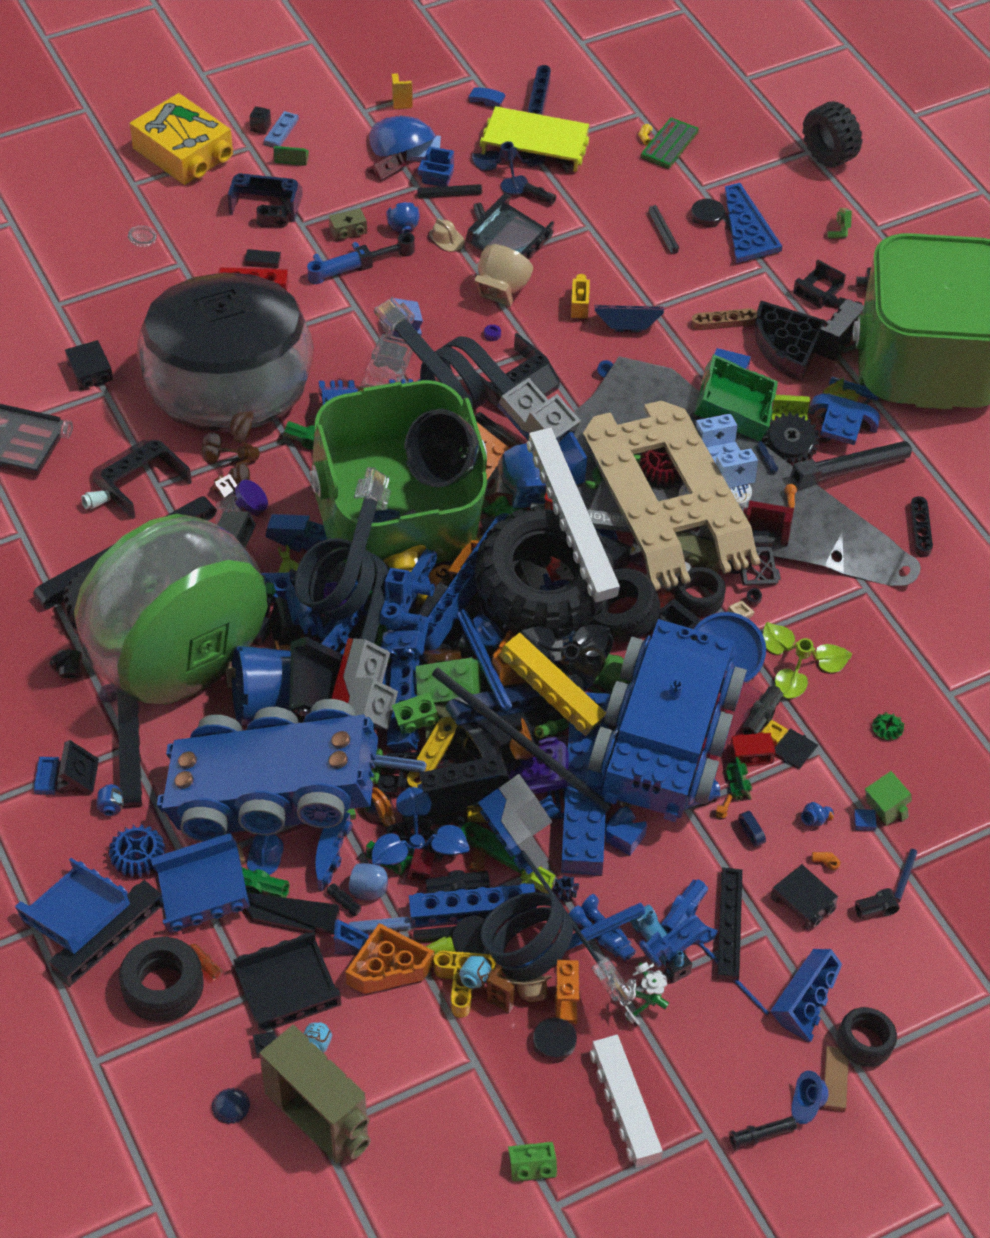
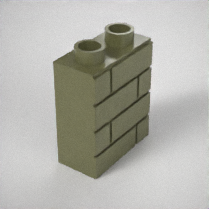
M294 1024L259 1052L265 1094L334 1163L338 1164L347 1155L351 1159H355L368 1148L371 1142L367 1127L370 1119L367 1117L365 1092L349 1077L346 1078V1074L331 1060H328V1057L314 1043L309 1042V1039Z

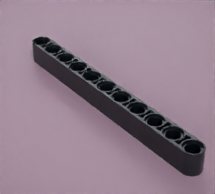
M201 496L166 516L181 514L209 521L216 515L217 509L205 496ZM113 545L35 588L33 592L34 597L44 609H50L63 602L65 588L69 585V581L73 577L76 578V574L80 571L84 572L86 568H93L97 560Z

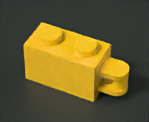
M578 274L576 279H573L571 318L588 319L590 279H586L584 274Z

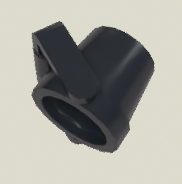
M66 649L58 651L56 655L50 658L51 669L54 671L59 670L61 678L72 679L79 677L82 652Z

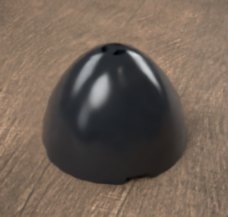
M437 409L424 412L413 422L406 435L404 444L408 460L406 464L412 475L425 485L445 487L458 483L472 472L478 461V436L470 423L453 411Z

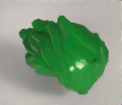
M498 496L492 504L482 508V514L495 517L502 513L511 514L520 509L525 512L527 507L513 508L509 504L507 497Z

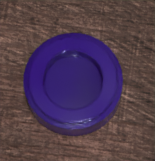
M497 325L486 326L484 329L485 339L489 341L499 340L501 338V328Z

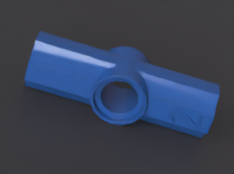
M693 879L684 893L677 896L672 904L671 911L661 924L667 934L687 918L695 915L699 903L708 892V887L703 881Z

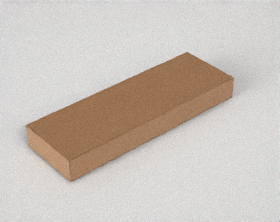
M827 1046L824 1082L828 1087L829 1096L827 1102L823 1105V1109L845 1112L848 1058L843 1055L839 1047Z

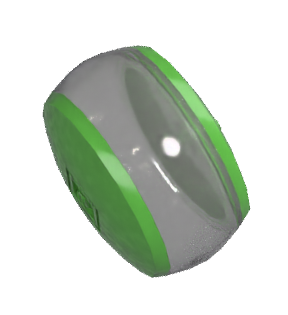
M181 514L153 519L122 536L97 560L81 585L74 609L80 644L92 668L120 692L144 703L170 704L192 697L218 681L226 673V669L232 667L235 646L250 647L260 631L268 607L266 586L254 558L236 537L223 527L205 519Z

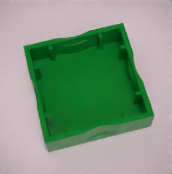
M713 354L704 370L694 414L705 419L731 414L737 424L738 433L761 441L770 426L772 402L776 396L778 381L742 368L736 363Z

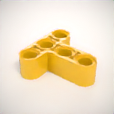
M440 951L435 954L434 973L436 976L453 979L451 1012L455 1017L464 1018L470 1013L472 989L466 986H459V984H463L459 975L461 966L470 956H482L487 959L491 970H495L496 962L491 955L454 951ZM441 963H446V964H448V965H446V966H441V965H439V964H441ZM457 1003H464L465 1005L459 1006Z

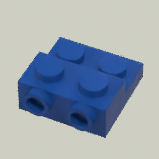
M422 616L421 627L404 624L397 630L389 629L388 632H384L381 648L390 652V658L397 656L414 657V655L423 654L429 619L426 616Z

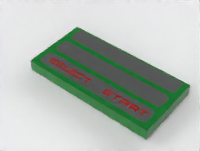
M670 117L643 150L641 158L670 169L698 134L699 128Z

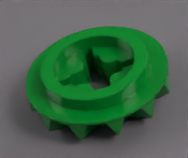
M885 712L882 715L878 714L873 720V731L882 739L894 740L899 738L904 732V723L901 721V717H896L894 713L887 714ZM891 722V726L886 730V724Z

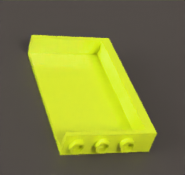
M495 106L492 117L488 118L487 128H484L483 137L480 139V147H482V154H485L488 145L501 147L502 143L510 141L519 151L574 161L573 171L577 172L578 166L582 165L586 146L589 143V124Z

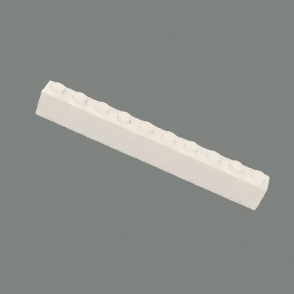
M552 428L529 433V441L526 443L527 449L534 456V466L539 468L541 482L545 483L547 496L553 501L554 513L559 516L560 527L567 534L568 546L572 547L574 560L581 567V577L583 580L586 579L589 595L593 596L595 602L617 597L620 587Z

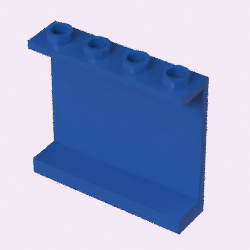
M231 833L151 858L152 865L158 872L166 914L163 924L169 932H178L185 927L200 925L204 921L219 919L226 914L240 912L250 907L237 843Z

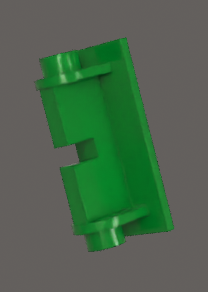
M736 757L737 763L730 762L726 767L729 781L737 780L730 783L732 796L736 800H741L743 796L747 795L749 800H751L750 791H752V786L749 779H746L748 769L746 764L741 763L739 758Z

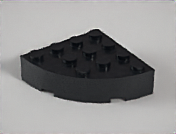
M761 300L757 309L755 323L757 345L764 357L774 367L786 375L802 381L817 350L820 329L822 326L825 327L826 320Z

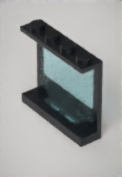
M505 192L467 230L465 241L481 251L487 245L497 244L513 249L527 259L531 258L536 249L541 248L545 240L552 237L554 222L551 221L546 227L542 226L510 206L511 195Z

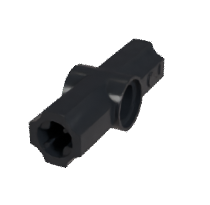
M455 870L448 873L447 876L425 879L427 894L437 891L450 892L458 889L490 888L487 870L470 873Z

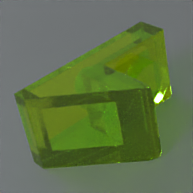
M845 377L825 388L822 393L836 395L857 402L859 399V394H856L855 391L850 389L843 391Z

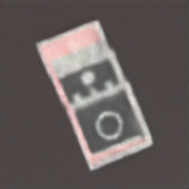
M386 334L381 335L371 354V361L366 368V375L360 384V391L367 387L389 384V379H395L396 382H400L403 379L413 350L402 338Z

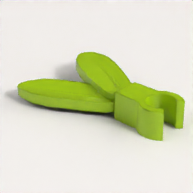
M286 545L287 551L281 552V548L278 547L279 555L283 560L278 573H288L292 568L295 571L298 569L299 565L290 559L288 545Z

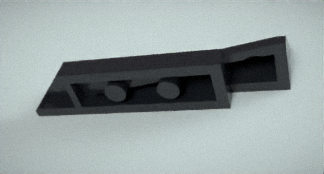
M247 893L250 907L246 909L249 912L250 918L255 923L308 934L318 929L334 935L335 920L340 919L339 905Z

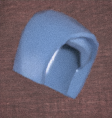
M356 864L350 876V894L362 900H376L382 897L388 887V877L385 869L375 864Z

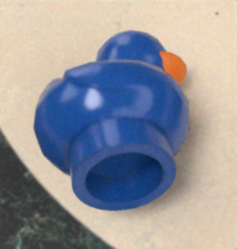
M816 802L805 805L801 813V820L807 826H822L826 820L832 821L834 818V811L831 807H822Z

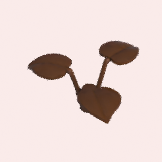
M253 411L238 412L231 419V434L235 435V441L244 445L238 450L220 447L222 438L217 433L206 434L202 441V454L208 463H215L219 459L220 451L237 453L238 457L244 460L236 463V468H231L229 471L237 485L243 480H250V471L245 463L249 464L250 461H257L260 455L257 447L245 443L250 433Z

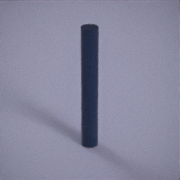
M913 848L909 850L894 893L898 903L902 899L918 853Z

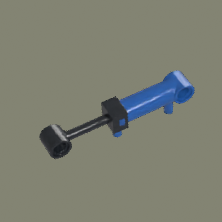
M402 233L398 236L397 244L370 252L366 244L359 246L357 242H353L354 252L322 261L319 254H314V260L307 265L308 281L312 284H320L325 278L360 268L362 271L373 268L372 258L398 251L402 256H411L415 252V237L411 233Z

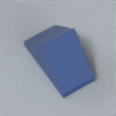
M644 821L606 827L605 841L631 856L646 836L647 823Z
M338 919L335 920V955H357L368 940L369 934Z

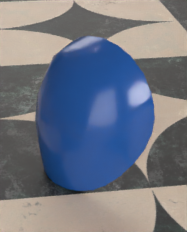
M400 115L384 118L377 122L370 131L369 140L373 152L377 156L384 157L422 145L434 139L436 135L432 128L420 119Z

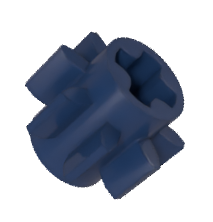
M563 875L560 880L555 879L553 893H558V900L569 902L572 897L577 898L579 884L574 883V877Z

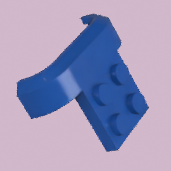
M818 394L812 398L808 409L809 414L814 415L816 410L821 408L827 409L820 432L821 436L855 445L862 419L870 424L871 432H877L880 415L873 407L832 394Z

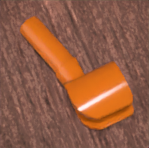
M729 794L723 806L717 805L716 817H727L732 795Z

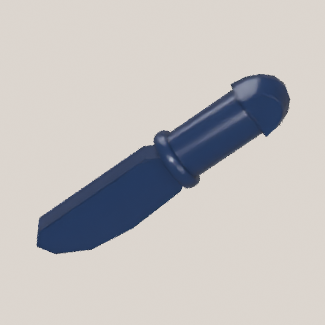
M759 441L757 445L765 458V462H767L770 471L776 473L778 466L774 462L773 456L769 454L763 442Z

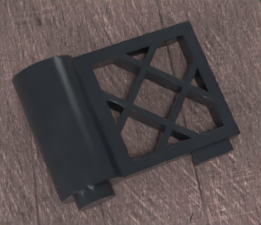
M753 530L756 552L758 556L760 553H767L768 561L765 563L760 559V565L763 567L760 572L751 566V562L748 563L749 566L746 569H743L741 566L742 586L776 585L781 578L779 569L775 567L772 551L775 537L770 530ZM765 569L771 573L772 579L767 580L762 575ZM748 570L756 576L754 580H747L746 572Z

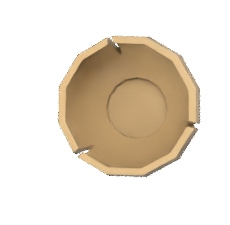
M497 244L487 245L482 251L478 264L479 275L475 279L479 296L511 307L513 302L512 294L522 290L528 283L533 271V265L526 257L513 249Z

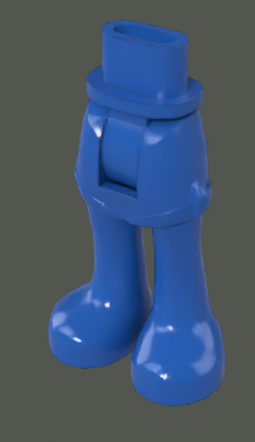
M595 894L588 896L581 907L578 905L569 913L576 926L582 929L593 925L587 917L595 923L606 919L598 910L599 899ZM620 926L595 937L600 946L614 954L616 958L620 957L624 962L636 953V950L631 946V941L627 939Z

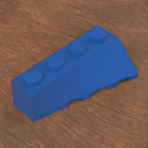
M813 949L770 1010L782 1027L807 1042H811L813 1039L812 1031L814 1026L819 1024L821 1019L819 1017L822 1006L827 1004L828 991L830 988H833L842 963L832 949Z

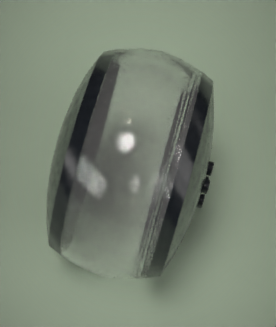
M224 272L193 277L166 289L151 303L142 324L137 343V357L145 386L157 406L178 423L197 430L231 432V419L238 412H254L251 428L260 427L283 416L301 398L314 354L311 333L302 310L293 295L276 282L252 274Z

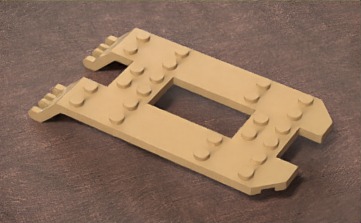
M664 401L644 404V411L648 418L618 425L611 412L592 418L583 432V440L644 555L647 574L656 591L661 589L658 578H662L665 588H670L671 584L673 587L678 585V579L675 576L677 573H679L683 584L690 582L681 543L675 532L707 525L714 537L719 564L724 574L731 571V566L728 563L729 560H732L735 570H740L741 566L743 569L748 568V560L745 558L748 555L753 566L760 565L752 528L684 408ZM665 447L690 494L658 501L633 454Z

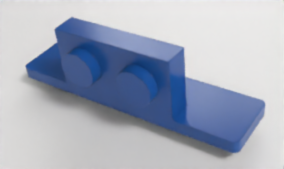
M367 597L359 610L344 619L331 618L318 634L320 640H323L321 644L336 651L338 646L346 639L350 631L368 611L371 602L369 597Z

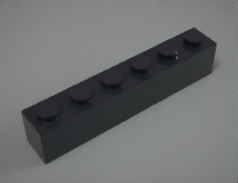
M143 880L131 889L127 895L130 905L75 954L64 948L49 961L52 973L69 988L164 905L162 894L147 881Z

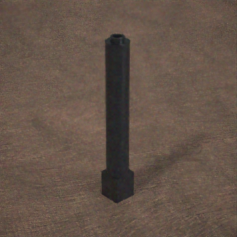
M901 441L819 462L811 459L794 463L790 478L799 489L817 485L819 480L908 459L911 456L912 447L907 441Z

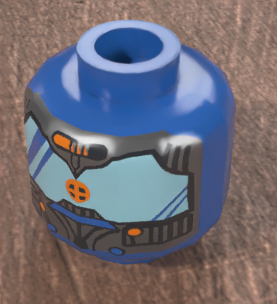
M113 784L105 785L99 789L96 802L97 809L106 816H113L119 813L123 808L122 790Z

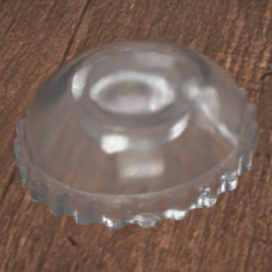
M138 225L129 230L128 239L133 245L145 248L155 243L157 233L151 227Z

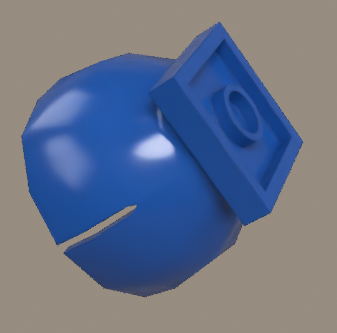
M527 444L510 448L498 460V470L502 483L506 489L513 493V508L531 507V502L545 504L544 496L547 487L545 483L541 482L539 468L534 466V456L532 452L529 453Z

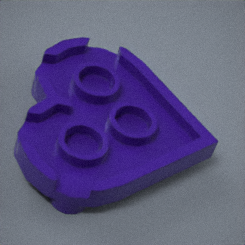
M555 737L539 741L540 745L538 747L569 770L568 748L563 742L558 741ZM536 757L521 760V765L515 771L512 770L510 772V779L519 774L533 794L568 787V782L540 760H537Z

